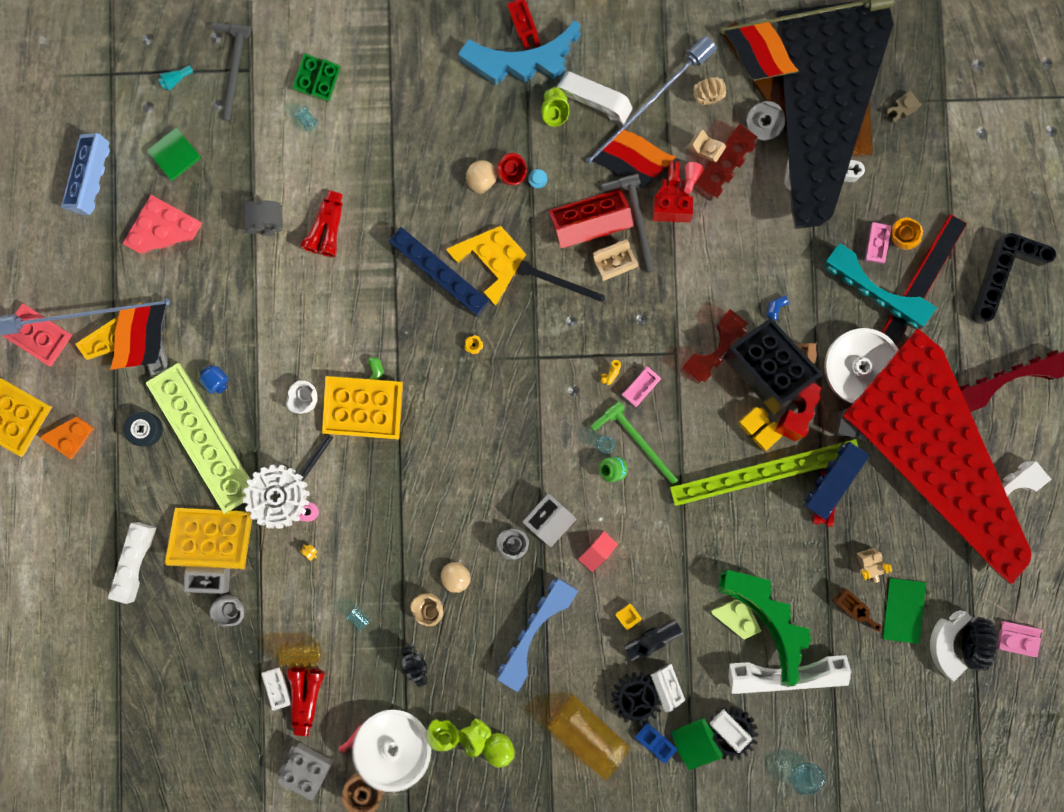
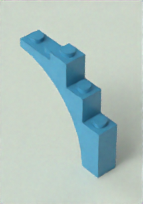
M574 20L567 30L556 39L528 51H496L481 46L469 39L458 54L459 61L494 85L505 79L507 76L506 71L524 83L534 77L536 69L552 80H555L557 76L561 77L566 69L564 58L571 49L569 46L572 42L576 43L579 39L581 24Z

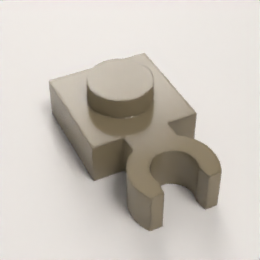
M910 90L893 103L896 107L889 108L885 115L894 113L895 118L891 123H895L901 117V114L906 118L922 105Z

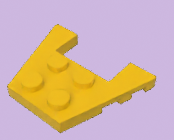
M501 226L446 249L457 263L473 251L497 277L498 280L484 291V294L495 306L500 301L501 296L526 256V253Z

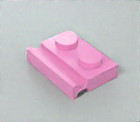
M1001 621L1002 627L999 632L997 649L1038 657L1041 641L1040 634L1043 630Z

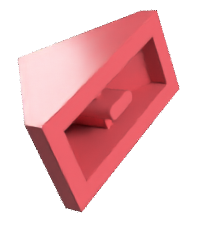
M603 531L578 560L593 572L610 556L618 544Z

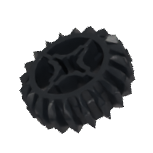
M973 617L964 628L962 656L964 657V663L970 669L986 671L989 670L993 665V661H995L998 638L996 636L997 630H995L996 627L992 620L983 617Z
M632 672L633 678H629V675L625 674V682L621 678L618 679L621 686L614 684V688L618 692H611L613 697H617L612 699L611 703L618 704L613 707V710L615 712L620 711L617 715L619 718L625 715V723L631 718V725H635L636 720H638L641 726L643 725V719L650 723L649 716L653 719L657 718L654 711L660 713L661 709L657 705L662 706L661 700H658L660 697L654 681L650 682L651 675L648 674L643 679V672L639 673V677H637L635 672ZM632 684H641L636 690L626 689ZM647 686L653 693L652 703L645 698ZM622 694L630 699L628 710L622 705ZM639 694L643 701L638 702L637 700L636 703L633 697ZM639 707L648 708L642 713H633Z
M730 706L728 712L723 707L722 710L724 709L733 719L744 722L745 726L741 728L752 740L738 753L734 748L721 746L718 741L722 740L724 742L726 740L720 734H717V731L710 723H707L714 733L712 739L723 754L722 759L725 760L729 755L730 761H733L734 755H736L737 759L741 760L740 754L743 753L744 756L748 757L746 750H754L751 743L757 744L753 737L759 736L754 731L758 727L756 724H752L754 719L753 717L748 718L749 713L747 711L742 714V709L738 708L735 712L734 707Z

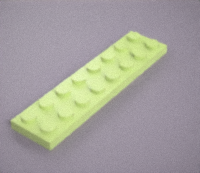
M177 363L146 382L223 513L225 514L244 503L243 498L247 497V494L244 493V488L249 487L247 481L250 478L181 363Z

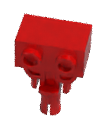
M674 162L668 163V181L663 179L662 187L658 194H655L652 221L691 222L694 196L684 192L685 180L681 181L680 187L679 162H675V166Z

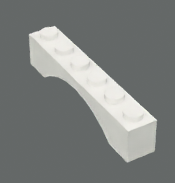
M847 655L825 657L815 663L798 667L799 681L796 686L784 687L781 686V669L764 668L750 662L733 663L729 666L728 678L732 694L848 686L851 669Z

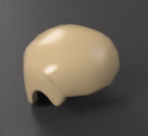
M450 562L443 567L441 582L448 591L460 593L467 589L470 584V573L460 562Z

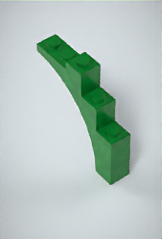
M731 570L721 572L718 592L739 600L758 615L774 639L779 654L781 686H796L799 681L798 666L802 658L800 650L807 649L810 645V629L788 624L792 615L790 610L791 604L769 599L772 594L771 580Z

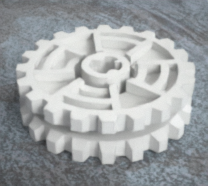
M270 465L269 469L263 467L260 473L255 472L253 480L248 479L247 481L249 487L244 488V493L247 494V497L243 498V502L248 504L245 509L247 512L252 513L250 517L253 520L258 519L257 523L259 525L266 524L267 528H274L275 526L279 529L283 528L284 524L285 526L293 525V520L299 521V515L306 512L304 509L305 505H309L306 497L310 495L309 491L305 490L308 486L307 483L301 481L303 478L301 474L295 475L296 471L289 468L287 470V467L280 465L279 468L275 465ZM276 492L277 494L281 495V498H278L277 502L275 499H273V496L276 495Z

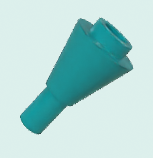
M189 65L179 71L159 74L160 79H158V82L163 90L167 89L170 91L183 77L193 73V70Z

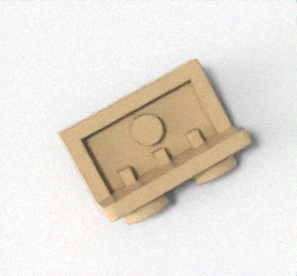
M627 239L593 253L595 266L603 281L638 267V262L630 249Z

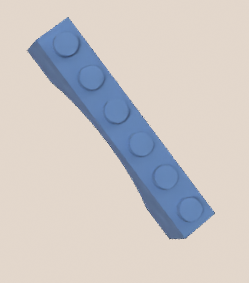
M557 578L556 581H551L547 588L549 590L546 598L542 596L537 605L539 610L536 614H531L527 621L530 625L526 631H521L517 638L519 641L516 648L512 646L507 654L509 660L506 665L502 663L497 671V674H499L498 681L516 692L519 691L528 676L527 653L535 632L550 616L569 608L578 593V589L560 578Z

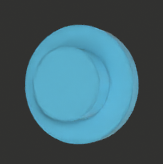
M540 169L533 170L528 178L530 185L537 189L544 187L547 183L546 173Z

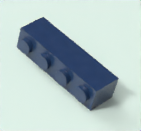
M851 442L842 443L836 451L838 455L834 460L831 459L825 467L827 471L823 476L820 475L814 483L816 487L812 492L809 491L803 500L805 501L803 507L820 519L827 520L870 457L869 454Z

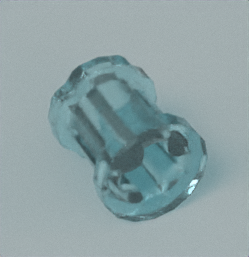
M308 106L301 107L294 114V117L299 119L304 126L305 132L314 129L319 123L309 112Z
M610 436L601 437L597 442L598 450L602 453L613 451L615 448L614 439ZM609 440L611 447L604 450L601 442Z
M359 606L346 617L347 620L350 619L358 627V631H361L372 620L362 613Z

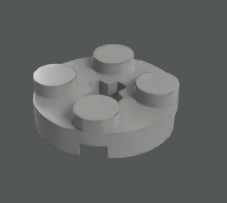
M765 101L752 107L747 115L748 130L758 140L767 141L775 139L781 134L785 126V116L781 107L770 101ZM766 116H769L771 124L763 126V122L760 121L761 118L765 119Z

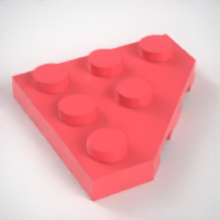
M150 195L123 244L140 254H144L154 249H162L175 243L193 240L202 223Z

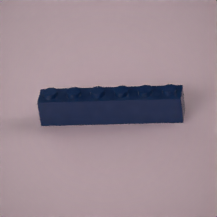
M400 227L389 240L391 246L477 318L490 304L485 296L404 228Z

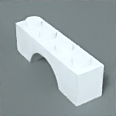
M1025 461L1018 466V471L1014 474L1010 473L1003 478L1004 482L1002 485L1007 496L1017 488L1037 492L1051 478L1037 461Z
M139 522L130 524L108 599L125 604L135 601L140 584L138 580L139 569L145 553L152 545L157 527Z

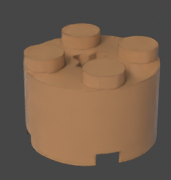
M356 772L344 786L342 801L349 812H374L380 805L385 791L371 787ZM360 791H366L367 794L364 793L361 795Z

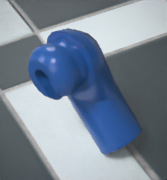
M786 296L769 303L766 311L768 319L772 318L776 321L779 318L780 308L789 304Z

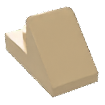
M701 130L695 135L686 151L717 162L726 146L723 142L709 138L705 131Z

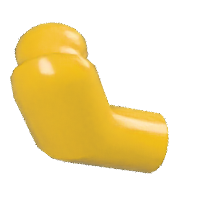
M618 360L612 361L609 374L601 375L600 382L602 384L610 385L613 383L619 373L621 362Z

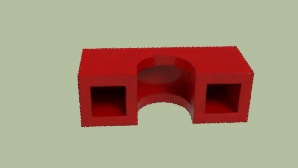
M813 383L792 402L796 404L798 413L791 410L783 413L780 416L775 432L794 442L804 438L809 431V421L812 420L815 411H813L814 407L821 398L819 393L822 387Z

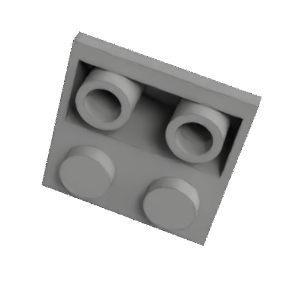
M548 493L523 520V523L546 544L552 547L577 518Z
M187 566L185 570L184 592H228L230 568Z

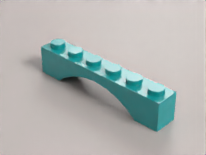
M841 243L837 245L824 264L829 273L839 275L844 283L850 286L854 285L858 288L859 293L866 297L869 295L875 299L874 302L878 306H885L891 310L890 313L893 316L903 318L907 321L906 324L913 329L923 328L937 309V307L922 297L898 296L879 288L863 272L856 253Z

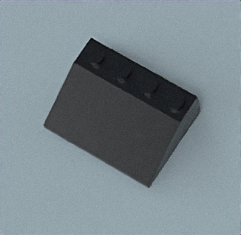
M772 318L766 320L729 347L723 357L774 415L789 405L823 375Z

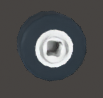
M136 412L130 415L124 424L125 437L130 443L137 446H152L159 441L163 433L160 419L156 415L147 412Z

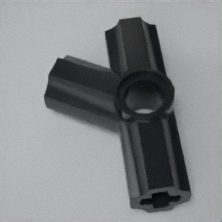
M673 619L658 628L654 627L645 631L639 638L625 644L624 647L631 661L640 656L644 659L664 647L665 643L683 635L676 619Z

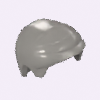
M519 529L503 531L496 540L498 553L507 560L522 557L527 552L529 546V539Z
M223 595L213 602L210 616L220 626L238 625L244 618V607L235 596Z

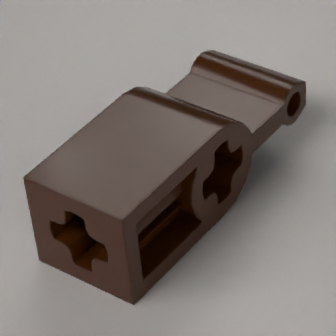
M842 588L833 598L832 602L852 619L860 622L865 621L871 629L878 632L882 629L879 623L874 622L869 617V608L848 589ZM858 608L860 609L861 615H857L858 612L856 610Z

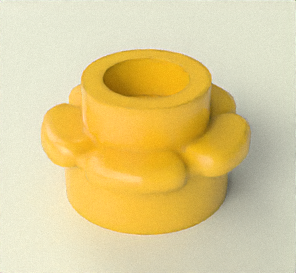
M474 335L466 338L465 350L472 354L479 353V350L483 348V342L480 337Z
M303 544V548L300 550L301 554L309 561L313 558L316 559V549L310 544L307 546Z

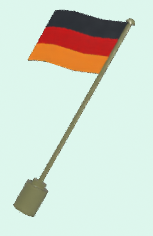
M863 0L727 28L722 26L720 32L726 34L735 47L744 70L755 81L799 72L789 59L781 38L770 23L864 5L870 12L893 7L894 0Z

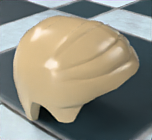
M488 161L474 162L466 172L467 186L478 194L486 192L497 180L496 168Z
M421 594L412 601L411 612L418 623L432 627L440 622L443 616V605L434 594Z

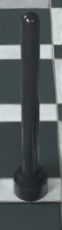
M522 260L517 273L519 275L529 276L530 274L597 301L603 302L605 300L603 294L535 269L528 261Z

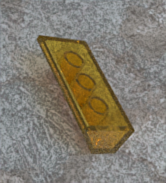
M574 694L569 697L547 722V728L605 781L619 767L630 749V746Z

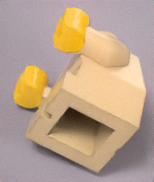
M875 547L856 553L861 567L859 572L863 580L871 578L872 583H877L880 581L879 575L888 573V571L892 572L891 564L882 561V554Z

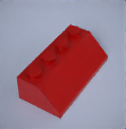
M621 189L548 210L560 248L571 247L577 243L587 242L597 237L607 236L611 233L634 227L630 206Z

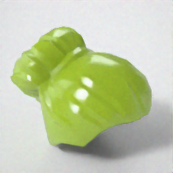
M553 87L544 94L545 101L542 105L541 116L547 125L557 127L568 119L569 104L565 93L558 87Z
M475 718L471 722V726L459 731V742L463 745L465 754L469 757L480 755L485 747L486 739L491 736L490 728L480 719Z

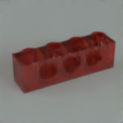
M739 123L725 142L726 148L717 162L711 161L694 184L693 189L709 201L714 197L718 198L724 190L722 185L725 182L729 184L735 175L733 173L736 167L740 169L745 162V154L747 152L751 154L757 146L755 141L758 136ZM733 146H740L742 152H736ZM722 161H729L731 163V167H725L722 164ZM711 176H718L720 182H713Z

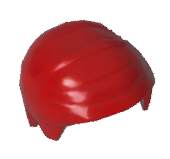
M516 153L504 155L497 164V177L503 184L508 186L520 184L527 173V166L522 156Z

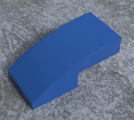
M649 723L635 736L641 744L656 755L664 764L677 751V747Z

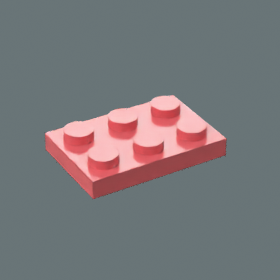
M24 303L21 304L15 313L18 317H21L22 321L46 318ZM52 321L24 324L20 333L2 336L46 365L52 366L72 337V334Z

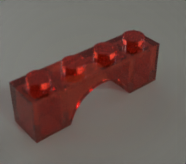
M729 309L716 324L719 333L717 349L708 355L694 353L680 371L697 384L701 383V381L705 383L711 376L709 371L713 366L717 368L723 361L721 356L734 344L733 341L745 334L747 331L745 326L748 323Z

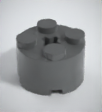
M260 200L259 204H254V201L244 203L243 220L245 233L255 234L256 232H262L263 236H272L273 232L283 231L282 205L269 200Z

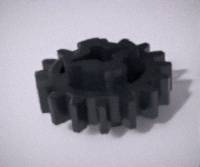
M412 644L402 648L404 658L401 663L407 678L415 682L418 688L428 683L426 676L428 666L420 651L417 652Z

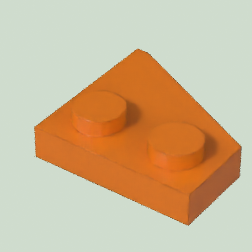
M75 417L43 434L40 439L69 459H73L95 427L82 418Z

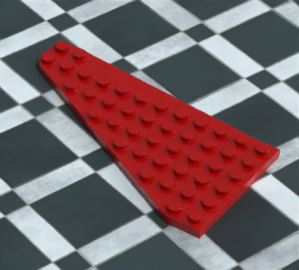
M918 328L910 335L842 417L860 431L972 546L993 571L1007 583L1013 584L1031 561L1032 553L943 349Z

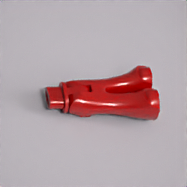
M328 191L327 197H324L309 234L301 242L300 247L314 254L320 252L321 255L330 258L336 257L337 233L342 215L343 203L341 200L343 194ZM325 226H327L326 234H325L324 240H323V242H322V245H321V247H320V243H321V240H322V236H323V233H324V229H325Z
M293 667L287 670L292 697L291 726L294 727L293 735L306 737L309 736V728L312 727L317 697L325 677V671L314 668L308 670L307 693L304 699L307 668Z

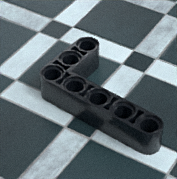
M1008 233L1000 237L996 241L972 311L973 321L977 324H983L994 319L1015 258L1037 266H1043L1055 260L1056 250L1049 245L1015 233ZM1005 239L1010 242V247L1005 244ZM1023 246L1028 248V254L1024 252ZM1042 252L1045 253L1046 260L1042 258ZM999 257L1003 258L1004 265L999 262ZM993 275L998 277V283L993 280ZM988 292L992 295V301L987 298ZM981 310L986 313L985 319L981 316Z

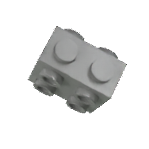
M299 743L296 747L292 746L287 755L289 761L287 765L283 764L277 774L280 778L277 783L312 801L323 783L333 760Z

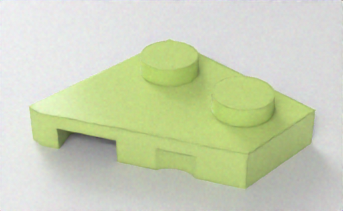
M737 599L711 610L715 617L743 639L762 632L752 610Z

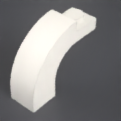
M962 610L954 612L949 617V621L941 618L935 625L930 639L931 656L936 667L947 679L953 682L967 669L957 658L953 649L956 634L972 619L967 612Z

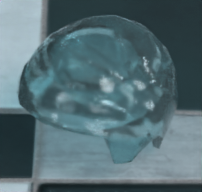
M809 762L796 765L791 774V782L794 789L803 796L816 794L823 786L826 778L824 771L818 765Z

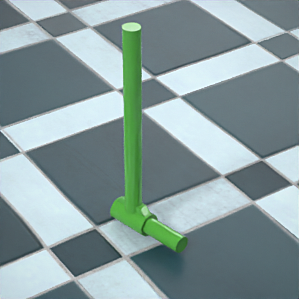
M619 400L590 425L596 431L608 420L617 419L672 485L678 481L623 415L625 407Z

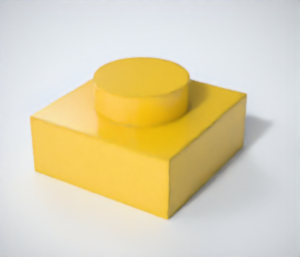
M631 603L615 614L626 630H629L642 620Z

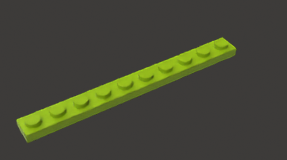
M856 439L842 442L843 444L851 442L858 447ZM842 443L669 487L674 506L824 468L831 459L834 460L838 455L836 451Z

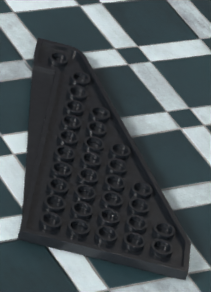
M860 1L777 11L776 18ZM864 5L777 22L779 37L789 59L799 70L796 73L783 75L791 185V211L795 229L822 226L834 214L894 25L890 8L869 12Z

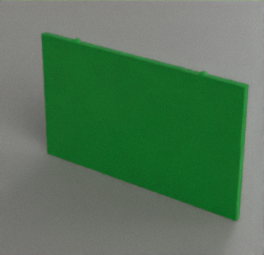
M889 578L883 640L920 644L926 582Z

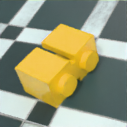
M754 407L737 424L748 436L754 434L765 424L751 439L762 451H767L783 435L775 432L777 423L769 421L767 418L769 415L763 408Z

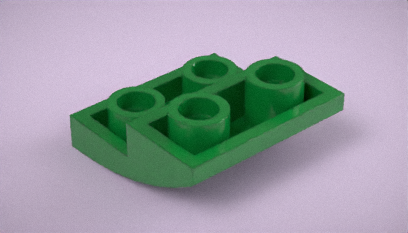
M304 53L292 90L329 102L341 66L326 59L320 60Z
M177 127L147 150L171 181L175 180L202 158Z
M704 718L676 728L671 732L677 750L688 770L720 760L723 755L713 741L714 733Z

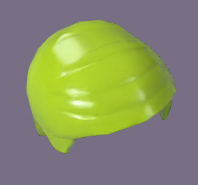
M433 720L426 732L427 743L436 751L450 750L458 744L460 739L458 729L449 720Z
M495 733L486 739L483 754L491 766L505 767L513 760L515 750L513 743L507 735Z

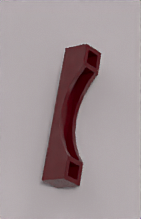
M1057 349L1046 353L1047 357L1043 359L1038 356L1030 359V364L1023 366V363L1012 366V370L1009 372L1002 370L994 373V377L991 379L983 377L976 380L977 384L970 386L968 383L960 386L959 388L970 412L986 407L995 392L1015 378L1031 376L1054 380L1064 377V351L1059 352Z

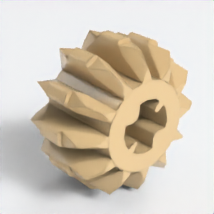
M711 77L699 81L694 86V97L700 105H709L721 101L726 96L725 83L719 77Z

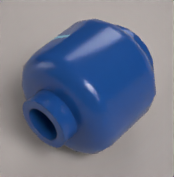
M210 365L199 374L201 376L199 382L208 393L213 394L217 392L220 394L227 389L226 384L229 378L220 367Z

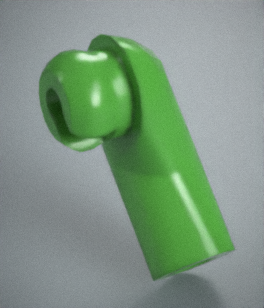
M370 357L367 361L372 370L370 379L380 380L384 373L382 363L378 358Z

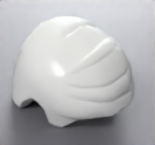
M297 381L289 388L286 405L290 411L303 414L315 408L317 392L308 381Z

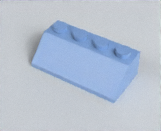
M100 134L80 135L61 208L81 215H91V212H93L95 196L100 189V177L105 170L103 166L104 161L109 154V141Z

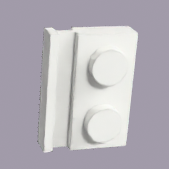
M672 664L663 666L651 675L665 712L672 711L673 708H676L685 701Z

